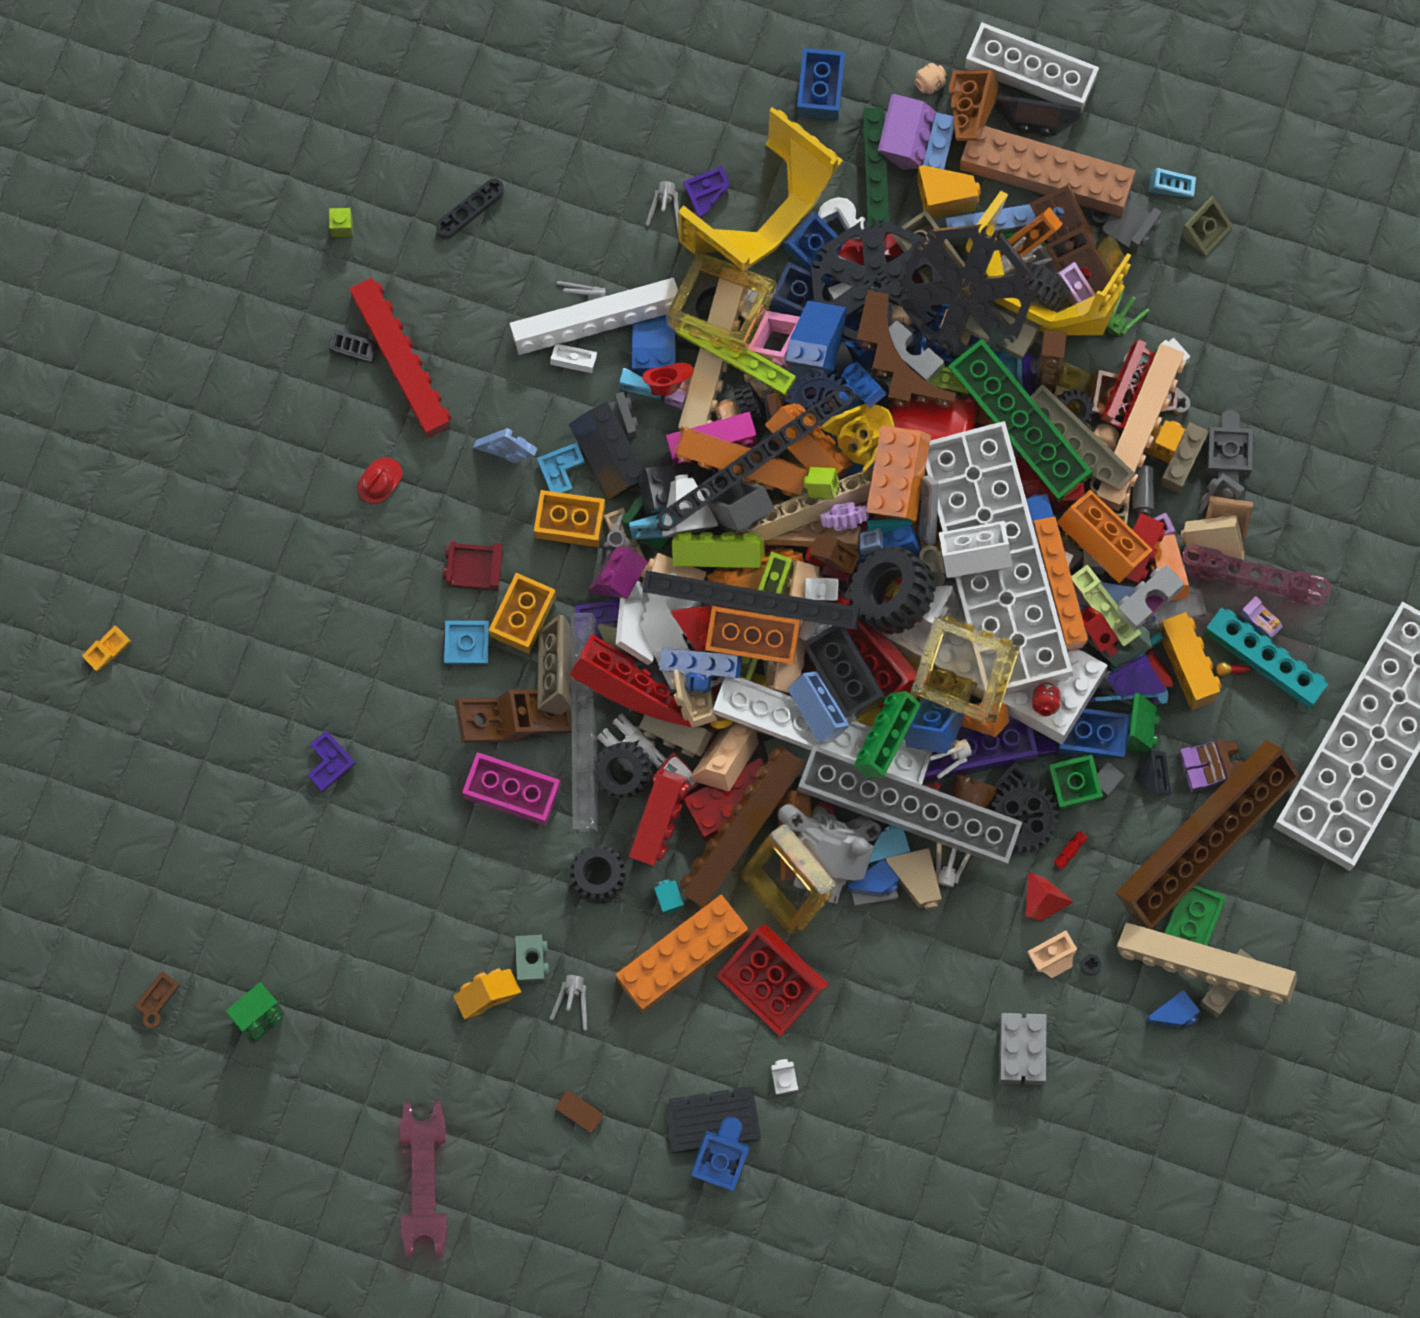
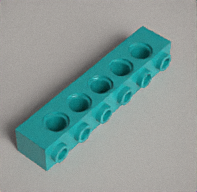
M1221 607L1206 627L1204 634L1304 706L1311 709L1328 686V683L1325 682L1326 679L1318 673H1312L1302 661H1296L1291 658L1290 653L1284 648H1277L1272 644V640L1263 634L1259 635L1254 631L1255 629L1252 625L1238 620L1234 612ZM1226 628H1234L1237 631V634H1228ZM1251 640L1255 647H1246L1244 641ZM1269 653L1272 656V660H1264L1262 654ZM1280 666H1287L1290 669V673H1282ZM1297 679H1305L1308 682V686L1303 687L1299 685Z

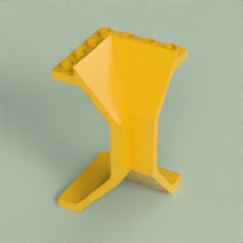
M771 107L769 110V134L766 146L787 163L788 198L758 232L713 229L683 205L678 211L679 242L695 255L719 251L741 270L745 271L774 252L817 203L843 160L834 151L821 144L816 137L807 133L798 123H792L788 120L787 115L783 111H777Z
M1002 191L999 192L976 224H982L979 232L986 225L988 226L986 230L987 235L992 236L1008 194ZM971 238L968 239L965 247L968 253H970L973 245ZM999 250L994 251L985 277L1004 275ZM1127 254L1102 292L1097 291L1096 295L1058 313L1033 301L1027 319L1041 325L1039 331L1043 333L1046 330L1067 333L1066 335H1103L1125 287L1122 280L1131 267L1128 264L1131 255ZM994 299L997 304L1018 314L1021 307L1019 299Z

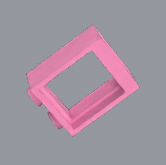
M767 311L747 348L779 367L789 370L793 363L785 361L789 339L800 317ZM771 332L790 335L781 352L763 349Z

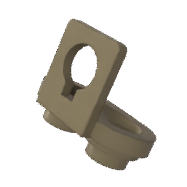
M926 546L920 551L919 558L930 567V571L933 572L935 577L933 582L936 583V586H943L946 581L943 553L935 546Z

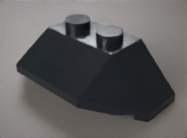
M998 95L996 108L1013 129L1021 133H1039V135L1045 137L1055 136L1078 121L1081 112L1080 107Z

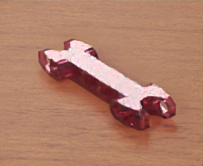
M1199 545L1185 546L1183 555H1181L1183 565L1185 561L1188 565L1194 566V568L1189 569L1184 565L1187 574L1207 580L1216 578L1286 596L1288 600L1311 606L1324 605L1332 587V584L1327 579L1303 571L1294 573L1224 555L1221 551ZM1189 550H1196L1199 554L1187 553V552H1188ZM1234 566L1239 570V573L1233 574L1228 568ZM1250 572H1257L1260 575V579H1253L1250 576ZM1273 577L1279 578L1280 581H1281V584H1279V585L1273 584V583L1271 582V578H1273ZM1316 583H1323V584L1326 585V588H1327V589L1325 590L1323 587L1318 586V585H1315V584H1316ZM1311 597L1322 599L1320 601H1314L1311 599Z
M441 1100L435 1101L433 1114L428 1120L418 1121L413 1117L410 1101H404L400 1121L401 1145H411L412 1214L401 1215V1236L405 1248L406 1259L413 1258L415 1243L420 1238L427 1237L434 1241L436 1256L441 1258L444 1257L445 1243L448 1235L447 1213L436 1214L435 1144H446V1123L443 1116Z

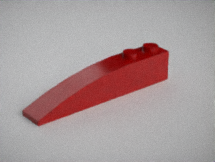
M839 591L838 600L836 601L819 600L824 602L852 606V604H850V600H848ZM858 619L857 630L847 628L886 697L891 693L904 691L910 694L921 682L922 677L883 633L876 631L861 619ZM882 703L881 705H879V707H880L881 709L883 708L884 703Z
M591 634L574 663L569 676L593 689L596 693L629 709L670 723L692 727L689 720H684L681 711L682 706L677 705L675 697L670 694L666 685L662 682L656 683L649 677L651 675L650 672L645 668L641 671L633 664L635 660Z

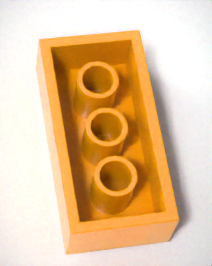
M1185 612L1163 620L1158 632L1161 631L1165 636L1161 642L1192 711L1215 702L1222 687L1217 676L1214 677L1211 671L1213 665L1210 658L1205 657L1202 650L1204 649V644L1201 637L1196 636L1194 620L1192 617H1188Z

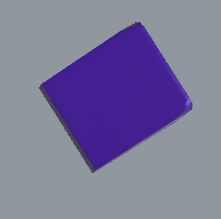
M1044 734L1034 735L1038 752L1037 757L1057 755L1058 750L1055 740Z

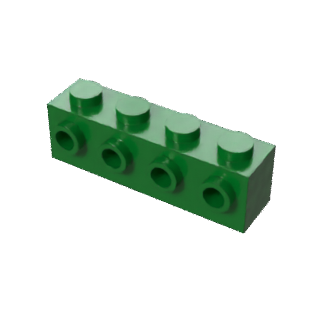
M907 691L891 693L886 697L881 712L875 718L873 728L867 734L862 749L857 753V759L853 766L868 779L885 776L921 705Z

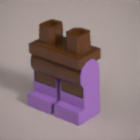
M1221 739L1217 742L1180 750L1179 755L1184 771L1187 772L1186 778L1191 794L1223 784L1243 764L1241 760L1231 763L1229 756L1239 752L1236 741L1224 742Z

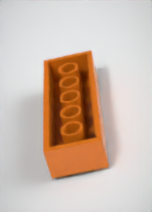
M682 426L674 452L677 454L678 459L691 463V460H695L703 468L711 470L713 466L719 468L718 471H720L751 448ZM756 453L751 454V461L756 464L760 463V456ZM774 457L744 478L743 481L753 483L755 480L767 489L773 490L776 487L780 489L782 494L794 497L795 494H801L804 478L809 470L805 466ZM738 465L733 466L734 474L742 476V468Z
M721 894L616 973V980L640 1011L644 1013L745 937L749 929Z

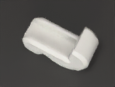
M837 197L828 200L819 209L818 216L825 223L838 217L845 231L860 221L861 229H864L863 222L865 218L860 217L859 220L855 218V206L846 198ZM852 237L851 239L857 240V239H861V238H859V237Z

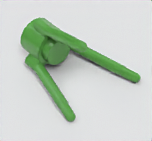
M1125 287L1106 327V330L1116 337H1119L1120 334L1125 335L1132 326L1150 311L1149 309L1144 310L1126 325L1127 321L1124 316L1135 301V297H1132L1120 315L1116 314L1114 317Z

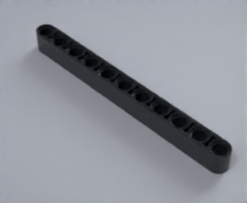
M849 386L837 388L667 507L657 516V527L662 531L673 529L846 408L855 398L853 389ZM839 392H845L847 394V402H843L839 399ZM822 404H827L830 407V414L822 412ZM805 416L812 418V426L809 427L804 424L803 418ZM790 428L795 431L796 436L794 439L787 437L786 429ZM769 441H775L777 443V451H772L769 449ZM752 453L760 456V463L756 464L751 461L750 456ZM738 465L742 468V476L734 474L733 466ZM716 478H722L725 481L724 488L716 486ZM699 490L707 493L708 498L706 501L698 498L697 492ZM685 502L689 505V513H683L680 510V503ZM663 515L671 517L672 524L670 526L663 524Z

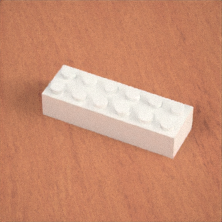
M981 23L965 62V69L993 70L997 81L1053 103L1080 107V113H1082L1099 70L1097 66L985 23Z

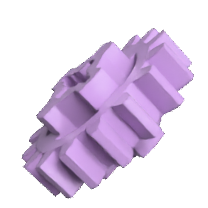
M853 502L833 505L831 510H827V512H823L820 515L823 527H834L836 531L856 528L858 523L867 521L869 516L866 512V506H855Z

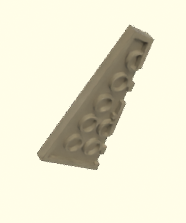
M1043 384L1031 395L1033 401L1091 469L1093 477L1122 490L1136 475L1131 468Z

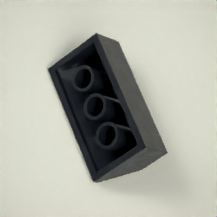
M607 401L587 411L568 424L608 500L639 485L638 476L644 469Z

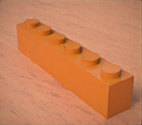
M1056 517L1034 520L1033 527L1066 649L1069 651L1083 648L1088 638Z

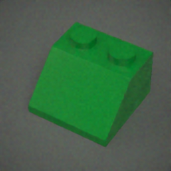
M1093 755L1049 765L1060 812L1081 807L1103 798Z

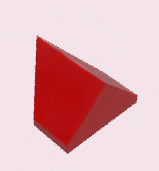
M1028 873L1026 917L1043 921L1074 902L1045 877Z

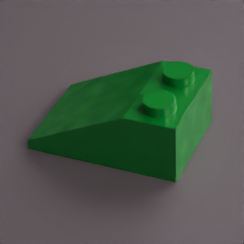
M1139 693L1134 694L1128 709L1130 716L1126 751L1147 754L1148 751L1156 748L1157 735H1154V727L1159 725L1160 714H1156L1157 707Z

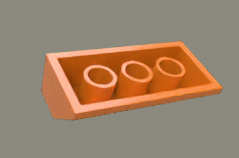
M1091 490L1076 501L1057 521V524L1062 527L1063 531L1068 533L1118 583L1123 581L1153 551Z

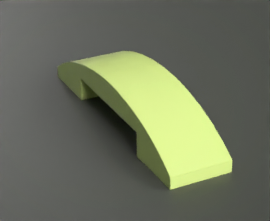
M1088 565L1071 576L1073 584L1087 604L1103 614L1123 647L1141 634L1139 629L1134 632L1117 614L1119 606Z

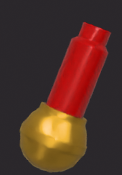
M1221 662L1216 666V672L1221 677L1250 671L1249 665L1246 666L1245 664L1230 665L1226 662Z

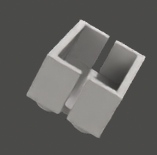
M1001 1013L999 1084H1020L1021 1076L1025 1077L1024 1084H1045L1046 1014H1026L1025 1018H1022V1014Z

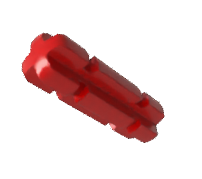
M1081 831L1076 833L1074 840H1071L1061 852V856L1055 859L1054 865L1061 870L1066 867L1067 861H1070L1080 849V845L1086 842L1088 838L1086 834Z

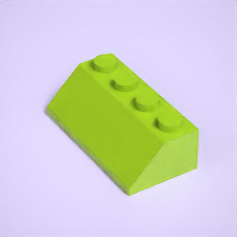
M679 532L675 534L672 541L673 566L760 568L765 555L763 538L755 533L735 535L734 533L727 532L722 535H713L711 532H702L700 535H694L690 532Z

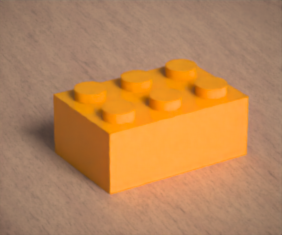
M541 490L534 527L535 539L599 548L605 513V499Z
M516 573L489 628L490 637L530 654L539 635V630L542 628L557 597L556 590Z

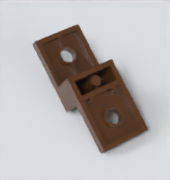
M1069 184L1031 202L1030 206L1036 217L1049 207L1052 211L1056 207H1060L1064 211L1063 218L1059 219L1063 224L1047 238L1048 243L1046 244L1058 272L1075 262L1079 269L1086 268L1089 270L1090 277L1086 280L1094 292L1105 288L1111 277L1094 245L1097 241Z
M538 689L508 690L497 698H458L454 701L461 743L519 742L530 734L570 733L573 731L570 709L561 715L552 713V716L547 715L545 711L537 710ZM476 715L482 718L483 725H479L476 722Z

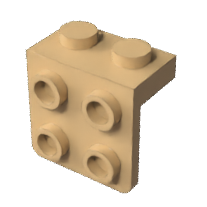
M674 670L675 678H672V684L675 691H677L674 697L677 705L682 706L681 711L684 720H689L692 728L716 721L717 715L712 713L715 705L712 689L706 693H703V691H688L685 688V682L679 670Z

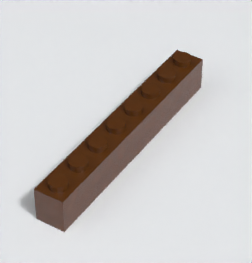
M781 745L772 750L769 755V761L758 770L755 781L752 785L750 784L743 792V798L732 807L731 815L720 824L714 839H710L707 842L705 852L694 861L693 869L690 873L681 879L678 889L683 895L703 908L708 904L806 764L804 761Z

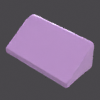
M1075 262L1056 273L1070 289L1067 298L1072 306L1096 295Z

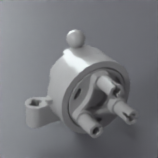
M786 804L780 809L778 814L779 820L791 830L800 831L793 855L800 864L793 885L806 889L811 871H816L829 878L825 887L827 893L824 900L830 903H838L842 886L845 885L846 880L864 879L874 846L867 841H874L879 837L881 833L880 826L864 815L849 822L837 821L835 815L828 814L826 808L821 806L813 809L812 817H806L791 804Z

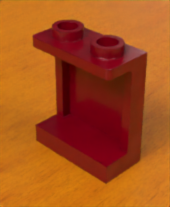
M451 540L450 546H446L445 559H448V567L443 569V580H446L447 587L499 591L503 544L494 543L492 547L458 544L455 540Z

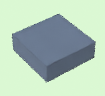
M880 528L860 533V552L862 555L873 553L881 548L883 549V532Z

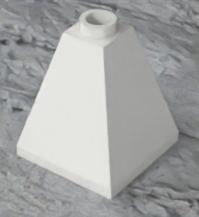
M688 474L675 476V481L671 482L667 507L697 487L694 479L688 478ZM699 490L697 492L698 498L702 501H705L702 493ZM685 502L680 503V510L683 513H689V505ZM707 504L673 529L663 531V537L675 536L679 532H704L718 526L717 521ZM665 515L664 525L670 526L672 519L670 516Z
M949 585L936 586V591L933 592L935 595L934 601L929 605L931 609L923 615L924 619L920 623H915L917 627L940 644L944 643L961 609L954 589Z

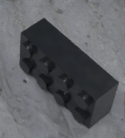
M699 464L646 468L638 476L646 518L660 514L667 508L671 482L675 481V476L688 474V478H693L697 486H699L719 472V468L712 466L710 470L699 466ZM716 478V479H715V484H717L718 482L722 481L723 479H722V478Z
M831 626L803 643L841 712L850 723L884 703L886 695L847 628Z

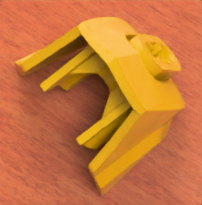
M863 404L842 414L832 416L821 428L837 436L838 447L854 463L863 464L862 470L865 472L875 462L881 426L894 427V422L888 409L876 404L869 408L867 404ZM853 443L856 444L857 450L853 449Z

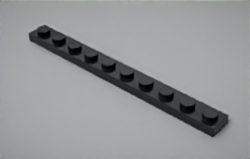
M647 570L642 590L644 593L857 630L860 614L859 607Z

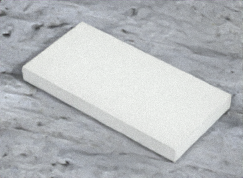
M637 581L629 598H620L616 645L649 665L653 662L654 654L639 623L644 620L642 614L647 611L645 603L649 602L650 599L647 595L648 593L642 592L644 584Z

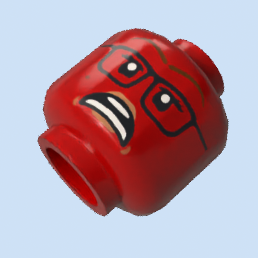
M1049 682L1035 687L1032 695L1033 710L1044 717L1057 713L1061 706V691L1059 688Z

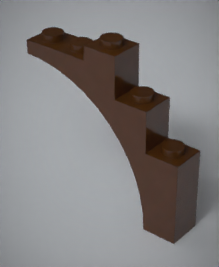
M868 290L857 335V345L864 350L871 351L877 349L872 370L873 374H876L878 378H892L888 403H892V406L897 408H904L905 406L910 407L911 399H915V402L919 404H928L929 402L944 409L954 407L956 393L943 390L923 380L908 367L899 355L888 327L889 294Z

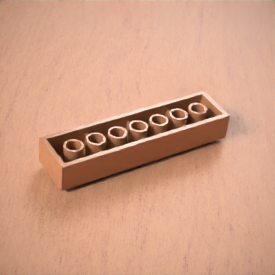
M986 126L983 127L977 141H967L960 164L961 171L1043 195H1047L1069 184L1079 205L1094 208L1118 217L1123 215L1136 170Z

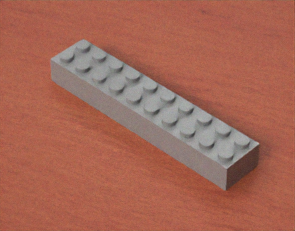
M813 745L796 791L1003 867L1008 864L1022 825L1021 821L886 772L884 777L868 779L853 766L855 760Z

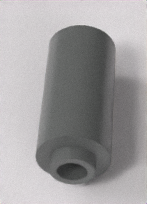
M1142 466V468L1137 467L1135 472L1138 477L1134 487H1132V511L1136 512L1137 515L1142 513L1147 516L1150 512L1154 511L1153 467Z

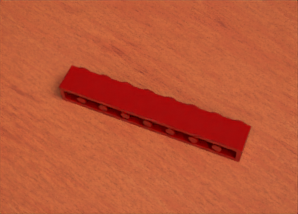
M373 277L349 288L355 304L427 439L450 428L449 420L452 419L447 408L443 409L439 402L442 399L437 389L432 390L430 386L432 380L428 372L423 373L420 367L423 364L419 355H414L410 349L413 347L408 335L404 337L401 330L404 328L399 318L394 319L391 313L394 309L390 301L384 300L382 296L384 290L379 282L375 283Z

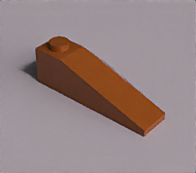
M993 70L953 71L949 93L951 95V107L954 115L953 121L957 141L978 140L995 104L999 89V83Z
M1098 370L1091 375L1087 396L1091 397V403H1094V407H1092L1094 413L1103 414L1119 376L1118 374ZM1132 378L1130 382L1132 385L1139 383V379ZM1175 388L1174 392L1169 391L1167 398L1170 401L1166 411L1176 410L1179 389ZM1129 390L1124 395V404L1129 403L1132 399ZM1121 409L1118 410L1116 416H1123Z
M786 791L777 804V816L784 805L791 804L806 817H812V811L815 806L813 796L799 791ZM778 817L781 881L795 880L800 863L795 860L793 855L800 831L791 830Z

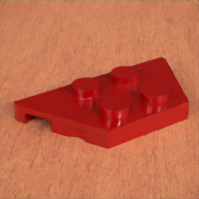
M710 604L670 610V613L695 651L699 652L706 651L712 606L728 609L735 608Z

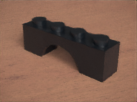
M699 261L698 267L694 268L691 280L694 281L692 287H688L686 293L688 302L686 307L683 306L680 319L683 320L686 314H689L701 321L697 315L698 308L704 299L715 295L723 266ZM675 332V338L678 341L679 347L700 350V347L677 335Z

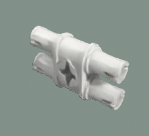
M623 713L618 716L619 720L616 718L613 721V724L626 736L623 741L619 742L607 728L602 731L603 734L600 733L597 736V739L606 747L621 742H632L637 747L641 746L644 749L643 752L649 754L650 757L648 759L652 761L657 769H660L662 763L664 764L667 760L655 748V742L643 735L644 733L638 726L635 727ZM623 757L616 759L624 767L625 771H630L634 775V769L629 760Z

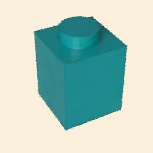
M666 879L657 883L658 886L654 887L663 916L683 910L684 904L676 881L670 882V879Z

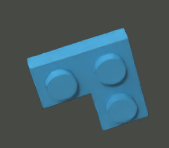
M577 442L537 458L551 492L566 494L573 491L566 471L585 464Z

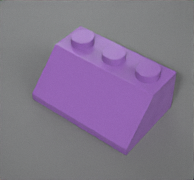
M892 94L878 151L901 170L916 169L919 166H923L936 111L924 101Z

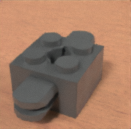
M1227 410L1223 412L1219 420V427H1210L1208 430L1206 475L1218 476L1219 478L1224 473L1239 484V477L1249 478L1252 471L1253 429L1240 428L1241 419L1236 411Z

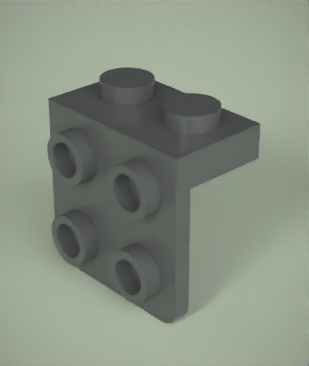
M1128 199L1122 217L1111 215L1104 224L1102 231L1126 248L1137 253L1140 247L1144 248L1150 239L1149 234L1152 230L1156 231L1160 226L1162 212L1154 207L1152 212L1149 213Z
M624 392L615 394L616 401L608 404L628 441L637 439L636 430L639 429L636 417L632 418L630 410H633L630 398H625Z

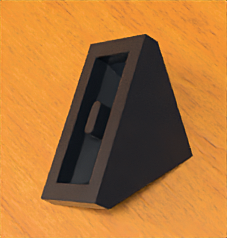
M1150 750L1134 778L1154 794L1171 795L1166 752Z

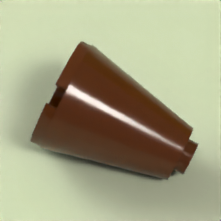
M958 774L954 778L953 797L983 808H987L997 790V787Z

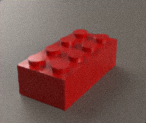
M761 758L743 768L730 791L706 786L683 798V804L704 842L716 836L720 824L731 815L730 811L734 804L739 803L743 798V792L750 784L752 785L755 781L758 770L765 766Z
M662 769L657 774L629 857L653 866L658 861L661 862L662 858H665L668 846L665 843L673 835L675 825H672L673 820L679 817L682 805L679 804L680 800L686 796L690 784L686 783L688 777L666 769Z

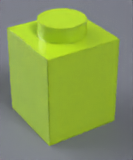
M329 208L331 236L353 237L351 208Z
M810 467L808 476L804 478V488L807 489L809 498L835 499L839 486L836 468Z

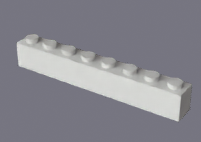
M670 278L511 322L510 327L518 355L680 311L682 310V303L675 280Z

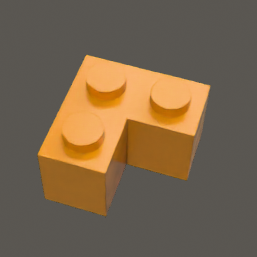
M1166 420L1163 426L1159 425L1158 430L1153 429L1151 434L1154 437L1150 449L1145 448L1144 453L1169 464L1183 437L1185 429L1178 422Z
M498 968L491 971L488 975L483 972L473 977L474 981L460 987L461 991L456 993L454 998L464 1019L481 1015L492 1006L509 1002L519 995L521 990L511 969L501 971Z

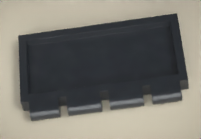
M749 1087L733 1089L734 1097L732 1098L729 1096V1090L711 1092L712 1101L707 1100L706 1093L689 1096L690 1104L687 1105L685 1104V1097L669 1099L670 1107L666 1108L672 1152L677 1153L699 1149L705 1131L718 1134L722 1121L730 1116L739 1119L743 1129L738 1142L760 1140L761 1134L754 1094L750 1095Z

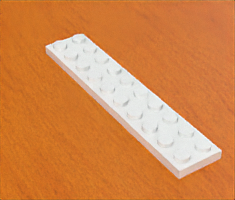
M724 677L712 710L713 714L803 748L812 750L813 745L855 761L857 753L862 749L866 741L867 734L873 728L857 721L850 723L847 720L850 726L834 741L819 743L791 696L743 678ZM903 739L887 772L922 785L932 751L906 747L905 739Z

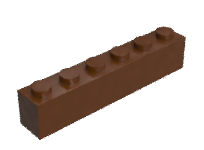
M1044 331L1034 374L1033 393L1043 384L1055 395L1064 360L1067 333Z

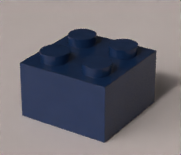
M788 262L771 297L768 308L781 314L800 317L807 301L814 302L812 273ZM821 278L822 289L826 282V279Z

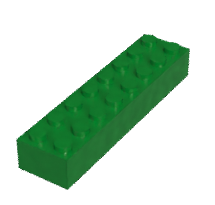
M983 339L948 366L952 374L994 424L1005 421L1011 445L1058 502H1061L1093 476V472Z

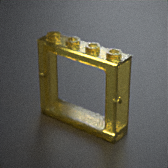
M697 252L666 314L667 325L674 330L688 332L695 338L701 337L706 339L713 345L725 346L734 353L746 354L776 293V281L748 270L743 271L735 265ZM700 271L758 292L739 332L727 330L681 311Z
M949 615L934 617L911 693L984 723H995L1020 647L1013 645V641L1008 638H995L993 632L975 630V625L963 622L960 624L956 622L955 617ZM944 631L992 649L997 653L980 707L927 686Z
M786 824L776 829L767 837L740 873V876L790 935L796 930L801 932L808 927L809 922L817 916L816 912L825 906L824 902L833 896L831 891L837 885ZM775 851H777L811 893L799 911L795 909L762 869Z

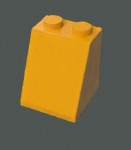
M919 166L917 185L923 210H927L932 219L976 211L981 191L979 183H975L974 176L928 166Z

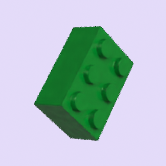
M261 982L226 1010L233 1023L249 1042L253 1039L255 1041L259 1040L266 1033L264 1030L270 1025L272 1027L277 1025L283 1019L282 1015L284 1014L278 1002Z

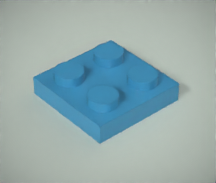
M445 621L444 664L488 665L489 621Z

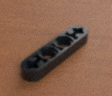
M495 178L484 183L437 222V234L443 239H449L457 234L503 196V183ZM491 186H493V187H497V186H498V192H497V193H496L495 191H492V192H491V188H490V187H491ZM475 198H482L484 200V204L480 207H475L472 202ZM459 211H466L468 217L464 220H459L456 214ZM442 226H449L450 231L447 232L446 230H444L442 232Z

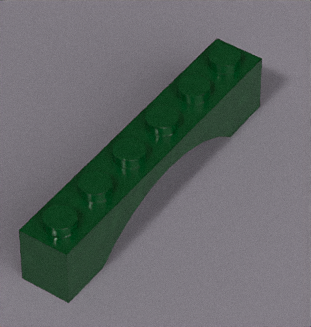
M884 107L863 108L866 220L868 227L872 228L875 226V219H878L879 228H882L881 219L889 222L886 157L878 151L885 123Z

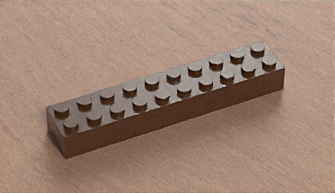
M1265 740L1115 893L1136 922L1147 929H1152L1301 777L1283 748Z

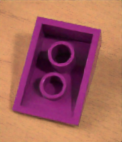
M618 546L607 555L588 591L593 594L628 599L648 561L631 548Z

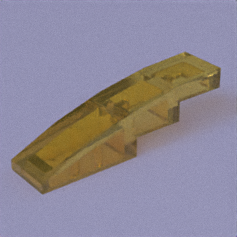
M1110 234L1105 236L1098 247L1097 254L1107 274L1110 276L1116 272L1115 268L1120 266L1119 261L1125 257L1116 239Z
M904 656L922 677L921 682L917 686L926 690L968 702L978 685L973 679L957 676L953 671L938 668L934 663Z

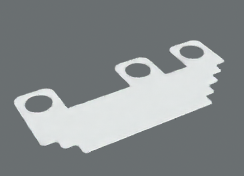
M648 593L647 595L650 600L645 603L647 611L642 614L644 620L639 625L660 666L662 648L690 650L682 636L684 634L672 617L665 602L673 597ZM662 671L670 689L673 690L672 678H675L674 672ZM680 672V674H681V676H682V678H683V680H684V682H685V679H686L685 673H681V672ZM720 676L717 680L711 681V687L723 682L724 677Z

